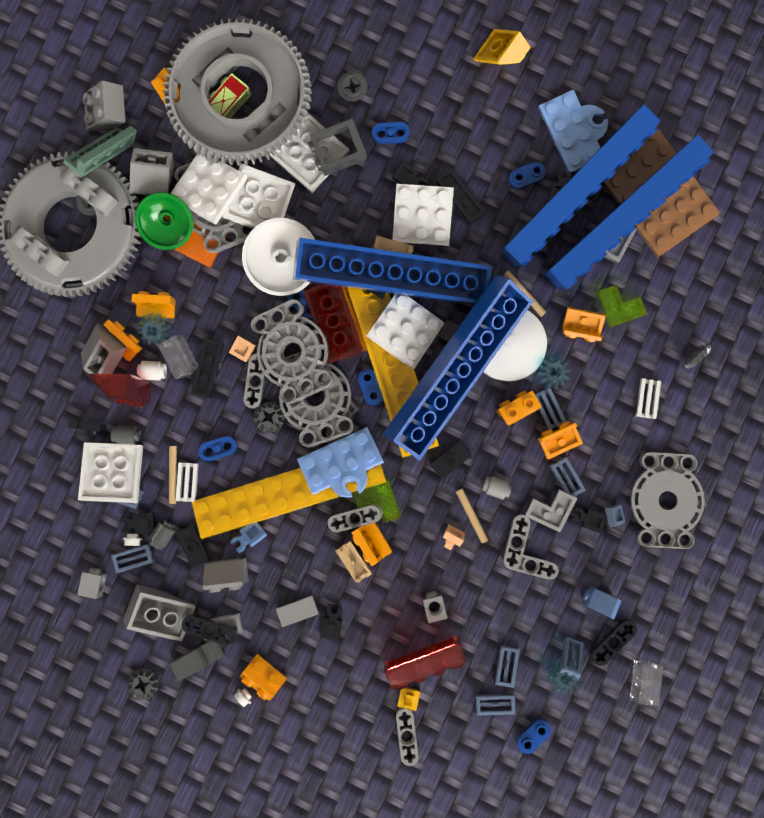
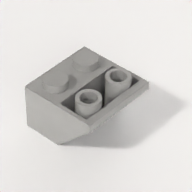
M100 81L84 93L83 103L85 104L84 121L86 123V130L114 129L126 122L123 85Z
M134 148L130 162L129 191H132L133 194L151 195L157 192L169 193L175 169L173 153Z
M96 324L81 352L83 369L97 381L112 376L127 346L101 324Z
M246 557L210 561L204 564L203 590L209 589V593L219 592L226 587H229V590H238L249 580Z

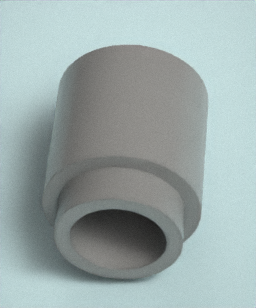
M486 476L482 491H485L490 496L504 500L505 497H509L512 487L509 486L510 482L495 476Z

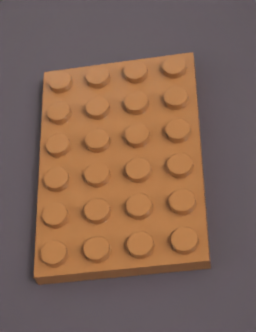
M658 129L631 156L628 154L630 159L617 170L614 169L616 173L604 183V186L617 204L620 205L668 162L676 152ZM694 176L683 185H680L681 188L668 197L666 202L658 209L656 208L653 212L650 210L651 215L639 225L635 224L638 233L657 258L721 214Z

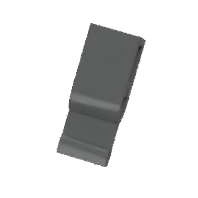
M209 641L171 661L169 665L179 682L225 656L219 643Z

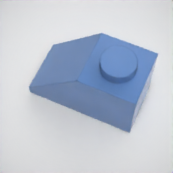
M592 586L583 595L584 605L612 619L615 618L621 600Z

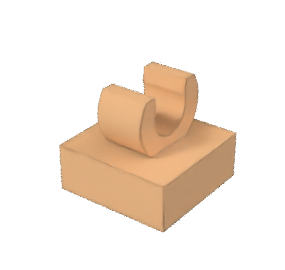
M237 336L229 353L247 362L256 345L241 336Z
M448 524L443 538L446 539L444 547L449 550L453 548L454 544L460 547L464 541L465 533Z

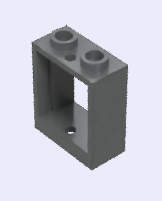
M353 118L310 134L311 142H308L311 153H316L318 158L315 160L318 171H323L324 176L367 160L366 151ZM348 131L356 153L326 164L318 141Z

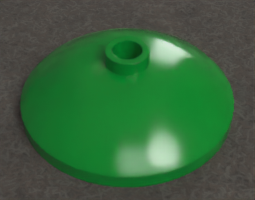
M157 192L147 196L138 205L135 213V223L140 236L148 244L158 249L172 250L179 248L188 241L193 232L194 220L190 208L181 198L171 193ZM168 215L170 220H166L164 216Z

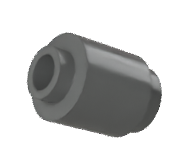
M117 425V427L113 426L111 429V441L116 442V444L136 445L141 440V430H138V427L135 425Z
M164 520V522L159 521L149 537V544L159 550L167 547L176 532L173 528L175 525L167 520Z

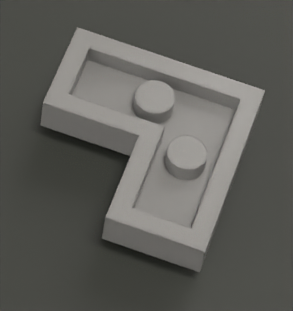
M558 489L551 505L532 498L525 516L561 532L577 497Z

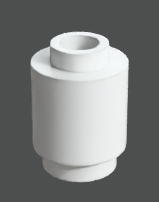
M141 361V364L137 366V375L140 376L141 380L165 379L167 365L161 361Z

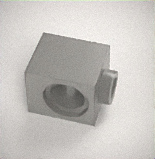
M90 568L82 572L77 595L93 599L102 597L107 573H102L101 569Z
M437 591L426 593V597H422L428 623L448 619L441 593L437 594ZM433 601L439 603V608L435 611L429 609V604Z

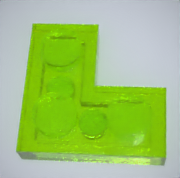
M616 285L597 292L609 328L647 315L641 297L623 303Z
M389 481L366 488L360 494L358 491L353 493L358 508L372 504L380 506L383 511V523L401 517Z

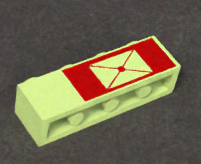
M231 73L229 77H225L222 80L221 86L217 91H213L210 94L209 103L212 109L219 115L231 119L252 94L250 88Z

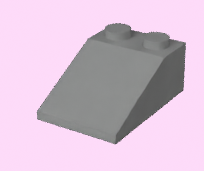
M136 585L123 622L128 630L182 642L186 633L182 629V621L188 615L193 614L196 605L157 589Z

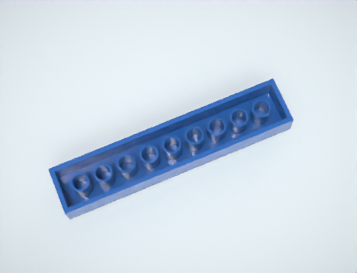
M645 104L638 109L517 233L500 253L515 267L526 265L534 257L532 253H537L547 244L546 238L550 239L556 235L561 229L559 225L567 223L575 215L573 211H578L589 201L586 197L590 198L602 187L600 183L604 184L616 173L614 169L617 170L630 159L628 154L631 156L658 130L656 126L659 124L660 119Z
M697 135L545 273V276L559 291L564 288L565 290L571 288L578 281L576 277H581L593 268L591 266L592 263L596 264L607 255L606 250L614 249L622 241L620 237L624 238L637 228L635 224L639 225L651 215L650 210L653 212L656 208L658 209L666 202L668 197L681 188L680 185L689 181L696 174L695 172L711 161L709 157L714 151Z
M299 238L296 245L293 280L475 305L490 285L492 266Z
M496 275L386 428L383 435L418 460H421L534 301L509 278Z

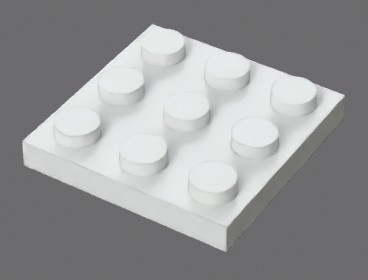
M311 115L303 116L306 119V123L300 122L303 129H296L299 135H292L294 141L287 140L289 147L282 145L283 152L276 149V156L272 153L269 155L313 193L328 175L324 176L322 170L318 171L315 160L318 158L316 153H311L308 142H311L310 134L326 128ZM335 136L318 141L326 164L343 158L350 152L349 148Z
M199 151L171 194L181 198L192 212L216 225L246 181L247 176L227 164H222L220 160L215 163L214 157L209 161L207 153L202 157Z
M241 163L238 171L244 173L247 179L223 213V218L253 229L266 220L284 218L295 183Z
M397 184L392 240L402 243L449 246L454 188Z
M394 294L366 337L413 370L444 325V322L409 296Z
M84 442L78 500L138 503L143 446Z

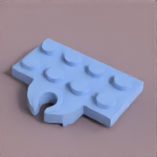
M571 90L539 105L538 109L567 172L571 171V174L579 171L600 149L598 141L602 139L607 131L608 119H604L601 124H595L592 118L595 116L601 117L605 112L595 105L581 106L574 90Z
M367 427L297 459L313 495L331 487L335 494L347 498L352 497L351 491L346 488L349 482L357 483L356 489L360 494L367 486L368 476L366 470L384 463Z

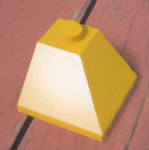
M494 29L473 59L477 62L498 65L520 63L531 47L520 31Z

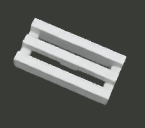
M640 379L636 417L656 419L661 381ZM645 384H648L645 412L643 414L642 406ZM653 385H655V387H654V394H653L652 409H651V415H650L649 412H650L652 389H653Z
M178 463L176 501L194 502L196 500L199 464ZM186 467V470H185V484H184V497H181V495H182V482H183V468ZM190 467H193L191 498H189Z

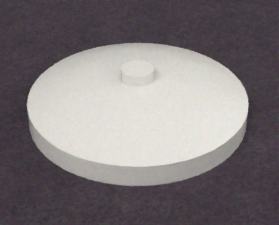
M273 218L260 223L249 233L243 246L242 262L248 278L257 288L271 295L288 296L298 293L311 283L293 280L297 240L299 238L315 240L314 236L304 225L288 218Z
M528 310L484 370L486 375L500 381H517L529 376L540 366L547 350V337L543 325L533 313Z

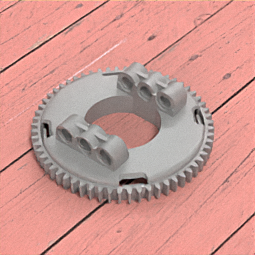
M229 18L228 23L225 24L222 19L220 25L213 22L214 27L211 28L206 24L207 30L203 31L200 28L198 35L193 32V39L187 37L189 41L187 44L182 42L184 48H177L179 55L173 54L175 61H170L172 68H167L170 75H165V79L168 82H164L166 89L163 92L166 96L164 97L165 108L168 111L167 115L170 118V122L174 125V130L178 131V136L182 137L183 142L187 143L190 149L193 148L195 153L200 151L202 157L207 153L209 161L214 157L215 163L221 159L222 164H225L228 160L230 166L233 165L234 161L240 166L241 161H244L247 166L248 160H251L253 165L257 158L262 162L263 156L269 160L270 153L276 156V149L283 152L282 145L289 147L287 140L294 141L292 135H299L296 129H303L300 122L306 123V119L303 116L309 115L305 109L311 108L308 102L312 101L310 97L312 91L309 88L311 87L310 75L307 73L308 68L305 66V61L302 59V55L298 52L297 47H293L292 41H288L286 35L282 37L280 31L276 33L274 27L269 30L267 23L262 27L260 21L254 25L252 19L250 23H247L244 18L241 23L236 18L235 22L232 23ZM231 30H233V33L249 34V32L252 31L253 34L250 38L233 37ZM239 66L252 68L259 72L267 82L268 91L265 102L243 119H230L215 112L209 103V93L213 88L219 85L227 75L229 76ZM179 83L181 84L180 100L175 103L174 99H177V85ZM298 88H300L299 106L297 105Z
M65 151L64 156L58 152L57 158L50 154V160L44 156V162L37 159V166L30 163V170L24 168L26 173L24 175L18 173L20 176L19 180L13 179L16 183L15 186L9 184L12 190L11 192L5 191L9 196L8 198L2 197V200L6 203L5 205H0L4 209L0 211L2 216L0 218V223L2 224L0 226V231H2L0 233V238H2L0 244L4 246L1 248V251L6 253L3 257L9 259L7 264L12 265L11 269L16 271V275L22 277L21 280L27 282L28 285L34 286L33 288L44 293L47 292L50 295L55 294L56 296L62 295L64 297L70 295L75 297L76 293L79 296H83V291L85 294L90 295V289L93 292H97V287L104 289V283L110 286L109 280L116 281L114 276L116 274L122 276L120 273L121 269L127 271L125 264L131 265L129 258H135L132 252L138 251L134 246L135 244H141L137 240V237L141 236L135 223V213L139 205L137 203L139 199L135 196L136 194L129 191L130 183H128V179L115 166L112 167L109 162H105L84 177H80L64 164V159L70 156ZM81 196L95 209L97 216L95 233L91 240L81 249L66 253L59 252L45 238L44 222L46 215L53 205L60 200ZM127 205L132 207V209H128L130 225L126 224L125 208ZM65 281H82V283L66 284L67 288L62 286Z

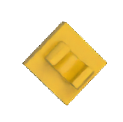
M401 686L397 707L416 711L420 690Z

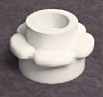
M127 534V538H123L124 545L140 546L142 538H139V534Z
M245 688L243 690L238 689V692L234 695L236 700L243 707L248 703L251 704V694Z

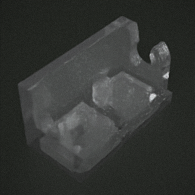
M175 335L158 345L175 379L184 378L197 371L198 365L183 336Z
M634 660L630 699L638 704L659 706L663 674L662 665L649 661Z

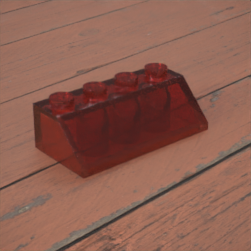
M320 284L303 291L314 323L321 328L326 336L328 364L368 352L347 287ZM319 333L318 336L321 344H324L323 339Z
M89 374V378L109 399L116 400L118 404L144 407V404H150L151 381L131 374Z
M455 636L385 662L384 672L391 688L401 690L406 688L408 683L414 681L420 683L426 680L427 676L441 675L445 672L444 670L451 667L452 669L460 668L466 660L458 638Z

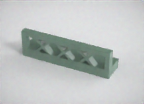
M132 126L125 130L116 127L65 158L64 164L80 177H84L134 145L137 130Z

